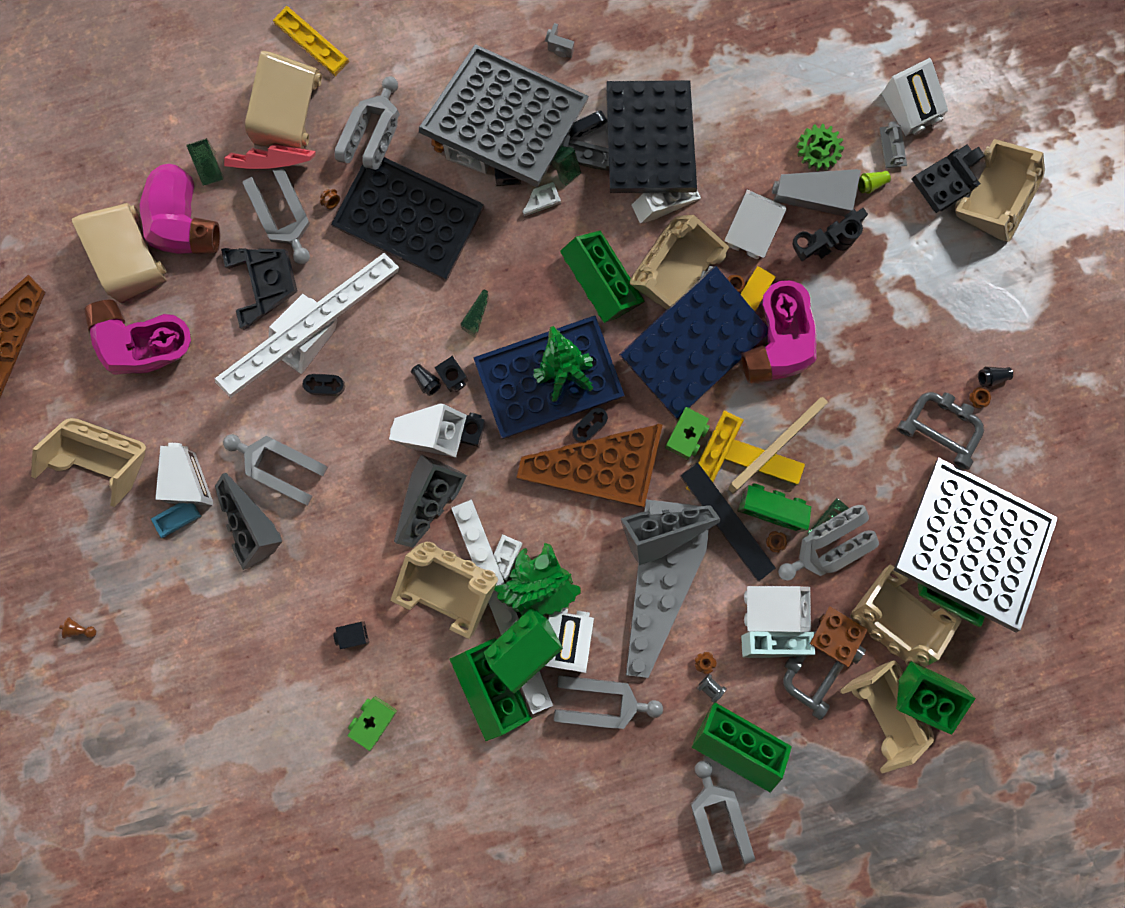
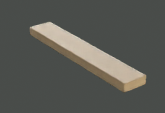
M823 397L817 400L730 484L728 490L734 495L826 406L828 401Z

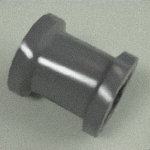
M708 674L697 687L699 691L705 692L713 703L717 702L727 689L716 683L712 679L711 674Z

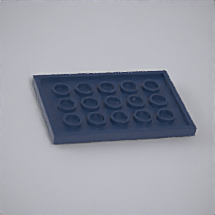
M714 266L619 355L672 416L677 419L682 415L685 407L689 408L741 360L742 353L752 350L768 335V327L718 267Z
M596 315L557 328L566 339L577 346L582 355L589 353V356L593 358V367L581 370L589 378V381L592 382L591 385L594 389L591 391H586L567 379L557 402H553L552 394L555 380L550 379L542 384L537 383V379L533 377L535 374L533 370L540 368V363L543 362L542 359L546 350L549 331L473 357L502 439L625 396Z

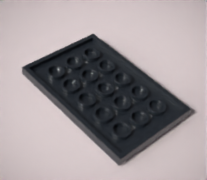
M690 80L607 81L610 193L697 192Z
M384 157L379 168L376 170L366 168L362 164L331 225L348 235L447 281L485 206L475 199Z

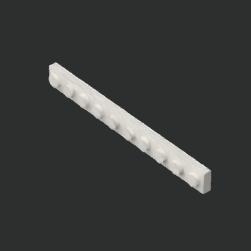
M383 253L217 376L215 383L230 398L396 274L399 267Z
M469 500L452 507L472 562L484 570L494 572L498 578L496 586L505 584L473 501ZM494 590L488 603L499 631L503 635L519 618L517 612L512 607H508L497 599L498 593ZM539 671L522 686L532 714L553 706Z

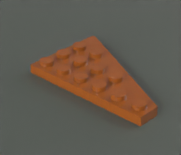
M27 275L0 299V397L46 293L30 275Z
M663 424L638 428L595 440L592 439L582 443L522 456L516 478L644 508Z

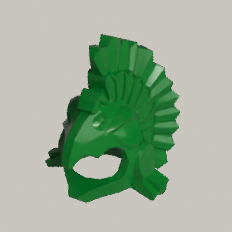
M551 326L546 350L543 354V362L540 363V368L533 370L535 373L533 377L537 379L539 384L550 379L555 380L552 394L553 402H557L567 379L586 391L593 390L592 382L581 371L593 367V358L589 356V353L582 355L577 346L566 339L554 326Z
M544 543L541 554L533 560L526 555L528 550L524 548L516 558L515 569L512 570L510 575L512 580L507 581L506 584L497 585L494 589L498 593L497 599L500 602L505 603L508 607H512L515 612H520L521 615H524L530 608L543 616L546 614L553 615L554 612H562L563 608H569L570 603L575 602L576 596L581 594V587L572 584V574L561 568L553 547L547 543Z

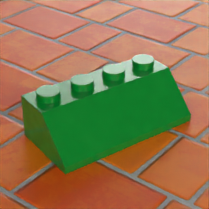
M601 230L577 236L560 250L565 262L569 265L576 280L582 286L587 298L591 301L598 316L604 323L621 317L645 302L639 291L630 284L631 278Z
M496 637L449 659L485 741L502 736L532 719L520 690L515 694L511 692L489 667L483 652L497 640Z
M715 702L697 731L691 748L771 793L783 779L792 746Z

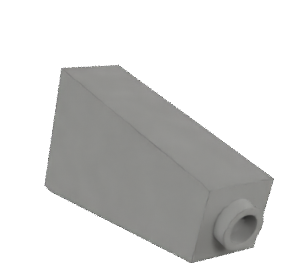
M861 170L781 174L779 180L774 181L772 194H775L774 201L845 216L854 208Z

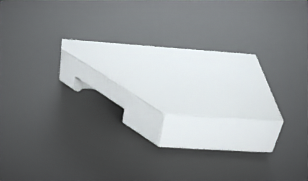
M554 182L533 189L530 199L523 210L524 216L561 204Z
M502 534L494 557L503 579L507 580L523 543Z

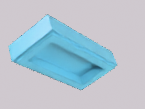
M178 503L151 518L160 537L164 538L200 518L201 515L193 503Z

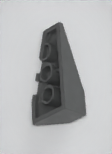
M420 455L411 474L394 542L413 548L429 530L433 519L444 512L443 507L449 500L456 498L467 475L439 460Z
M223 473L217 481L215 489L221 510L226 512L228 516L227 530L233 533L235 543L232 544L233 551L242 569L245 570L272 555L282 543V539L273 522L227 473Z
M712 506L684 508L682 512L670 513L669 510H662V514L649 515V511L640 512L621 518L630 550L639 565L662 558L720 522V518Z

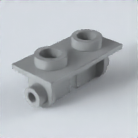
M893 121L888 123L887 127H880L886 168L907 166L901 125H897V122Z

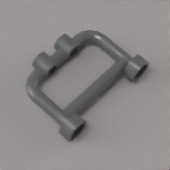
M927 392L921 395L907 420L900 421L896 428L897 431L908 437H912L916 430L957 453L953 461L954 464L962 469L969 470L974 462L971 456L984 433L982 421L972 414L975 409L965 403L961 407L954 403L956 398L946 392L942 396L934 392ZM934 401L940 408L955 413L959 419L974 425L975 432L966 448L917 420L926 402Z
M859 646L852 662L857 664L863 657L866 649ZM808 655L796 656L795 658L790 656L784 665L788 670L783 678V685L791 696L814 710L812 715L821 720L830 707L822 699L844 665L836 661L813 698H810L792 684L793 677L800 670Z

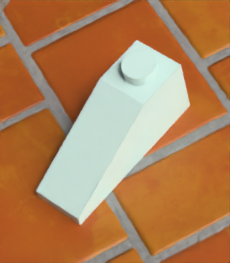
M749 631L741 636L742 657L771 658L815 655V647L810 644L814 632Z

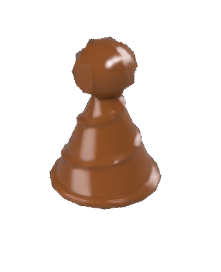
M70 617L65 620L64 625L59 627V629H62L63 639L84 634L87 638H93L97 632L92 626L85 629V627H82Z

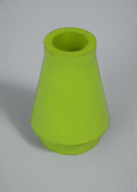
M888 171L863 173L859 177L858 189L861 193L870 194L881 186L890 183L891 176Z

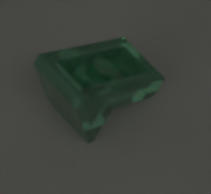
M207 138L186 144L203 186L224 179L216 159V151Z
M561 146L551 165L557 170L560 181L566 186L581 174L575 150L572 147Z

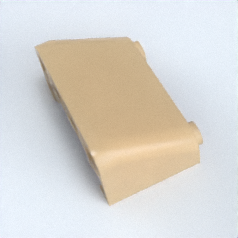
M261 51L245 121L246 133L253 144L266 147L279 144L301 149L308 146L309 134L306 133L304 126L312 90H316L317 86L320 87L322 82V74L317 68L272 52Z
M994 139L991 145L987 146L984 151L985 156L983 158L985 159L986 166L978 180L981 184L972 191L969 198L963 197L962 200L957 201L955 212L957 217L999 240L1009 242L1045 174L1044 153Z
M129 203L92 211L72 218L73 225L106 293L119 303L167 281L164 276L167 273L161 261L157 262L152 257L137 225V218L140 217V214L134 205L131 206Z
M676 216L664 229L630 279V284L665 309H668L700 279L703 270L705 271L709 264H719L725 259L729 246L696 216Z

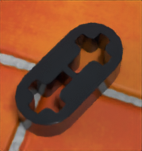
M596 111L576 121L569 134L573 140L581 138L601 128L607 123V119L602 111Z
M309 374L303 379V388L312 395L338 396L344 392L345 382L337 375ZM312 379H315L322 386H315L314 390H312L308 383H312ZM334 380H336L340 387H336V391H333L326 384H333Z
M602 408L591 410L573 428V438L579 443L590 440L606 425L608 420L606 411ZM593 414H602L603 422L600 423L599 421H597L592 426L591 422L594 420ZM589 426L590 428L586 432L587 437L585 438L581 436L579 438L577 436V429L580 428L583 430L585 427Z

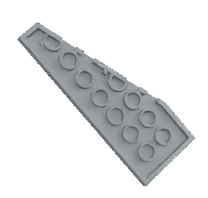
M646 499L644 512L649 511V515L662 514V510H669L670 513L682 512L684 508L700 506ZM709 529L660 559L642 565L638 564L626 675L649 678L706 553Z

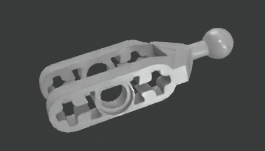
M389 76L383 79L381 96L360 101L358 106L352 110L335 148V159L343 163L351 162L372 113L381 116L364 152L363 165L366 168L375 170L379 168L396 131L397 119L400 115L397 108L388 100L390 94L398 89V81L394 77Z
M284 167L272 168L296 222L279 230L254 178L250 177L242 181L270 241L291 244L294 249V261L298 264H306L310 259V253L307 249L302 248L299 240L310 225V222Z
M234 434L227 435L223 441V445L228 451L237 450L244 454L246 475L307 506L312 495L257 468L265 452L269 449L321 476H324L328 468L326 465L268 436L261 438L250 446L241 443L239 437Z
M855 505L811 530L809 535L802 539L800 560L793 564L785 563L780 566L778 573L781 579L787 581L793 579L796 572L804 567L820 576L826 573H833L877 548L879 545L877 535L874 531L868 530L830 550L820 558H818L815 551L865 524L869 520L865 506Z
M558 676L557 687L621 694L622 699L620 716L555 709V722L624 729L636 712H645L652 718H658L663 713V705L657 700H652L648 704L637 703L628 683Z
M705 760L699 761L695 766V773L699 778H702L704 788L692 801L691 808L711 874L723 872V868L704 807L721 801L725 802L744 865L755 862V856L734 791L714 786L710 777L712 774L711 764Z

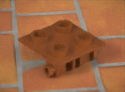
M829 606L826 613L820 617L819 622L821 623L810 644L846 667H849L868 629Z

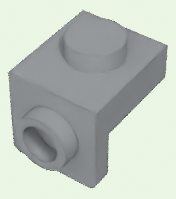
M554 23L552 30L548 29L545 42H548V51L554 52L559 57L567 56L572 58L574 41L557 36L558 24Z

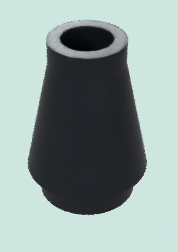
M417 364L412 368L411 374L414 376L423 394L431 396L441 388L440 379L426 370L421 364Z
M984 367L978 372L980 385L987 388L1007 380H1012L1013 370L1010 367Z

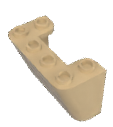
M424 542L416 546L405 556L390 601L408 610H411L418 602L456 620L449 630L470 639L477 629L496 587L498 578L494 572L484 570L476 566L472 561L463 560L453 552L444 551L436 547L432 542ZM401 598H407L410 601H404ZM459 626H464V627L468 628V630H464V629L460 628Z
M890 564L882 571L851 612L850 617L853 621L868 629L867 632L874 640L880 641L892 654L903 659L907 666L912 661L926 667L940 659L962 619L942 607L934 612L900 586L908 578L894 571V566ZM890 573H892V574H894L895 576H897L898 579L893 578V577L890 575ZM943 615H947L951 620L946 619Z

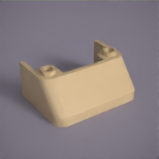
M75 418L66 419L33 448L31 477L36 479L47 467L56 471H64L73 464L111 477L109 483L112 489L110 506L115 507L132 489L145 457L146 446L138 440Z
M896 661L885 663L854 678L841 689L842 694L852 691L853 695L858 699L868 700L886 736L881 750L888 761L880 769L881 773L914 764L934 742V735L930 725L896 709L899 679L903 674L901 667Z

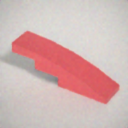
M273 144L268 148V151L252 148L246 155L230 153L224 158V166L244 169L286 167L310 161L315 156L316 151Z

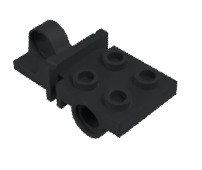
M967 144L960 149L952 151L947 157L916 174L911 180L934 212L938 213L954 204L960 198L968 195L981 184L970 167L977 164L985 154L980 147L971 150Z
M864 208L859 211L854 209L844 216L845 219L840 223L836 221L828 226L826 232H823L821 228L814 232V234L806 231L799 232L793 239V248L802 262L813 254L815 256L818 254L823 259L832 252L830 250L832 247L845 251L862 234V222L868 216V213ZM799 238L807 239L808 247H800L797 240Z

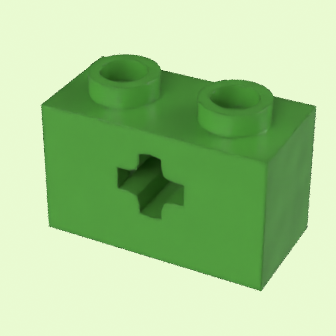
M685 407L665 449L687 460L691 455L695 457L700 447L697 444L700 436L705 437L710 428L707 425L709 418ZM691 430L693 437L686 439V433L684 432Z
M377 696L371 700L368 698L360 709L363 713L359 719L355 717L348 727L351 730L348 737L369 751L374 748L398 711ZM371 717H374L375 719L373 722L376 725H372L371 727L367 726L368 720H366V718L369 719Z

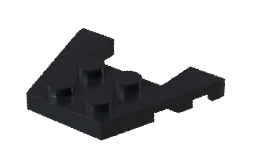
M221 249L226 268L230 269L247 263L256 303L236 309L241 329H247L298 292L287 250Z

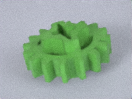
M814 124L811 130L806 128L804 135L801 134L800 142H798L796 147L801 150L797 155L804 157L801 163L808 162L809 169L812 166H816V171H819L821 166H823L826 171L829 168V164L834 167L837 163L836 160L839 161L842 157L840 153L843 152L844 147L840 146V144L843 142V138H837L839 131L831 132L832 126L825 129L824 124L820 128H817L816 124ZM812 138L811 143L807 146V141ZM834 149L833 155L829 157V152Z

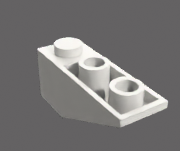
M698 191L694 193H643L632 204V208L641 224L658 219L700 200L701 197Z

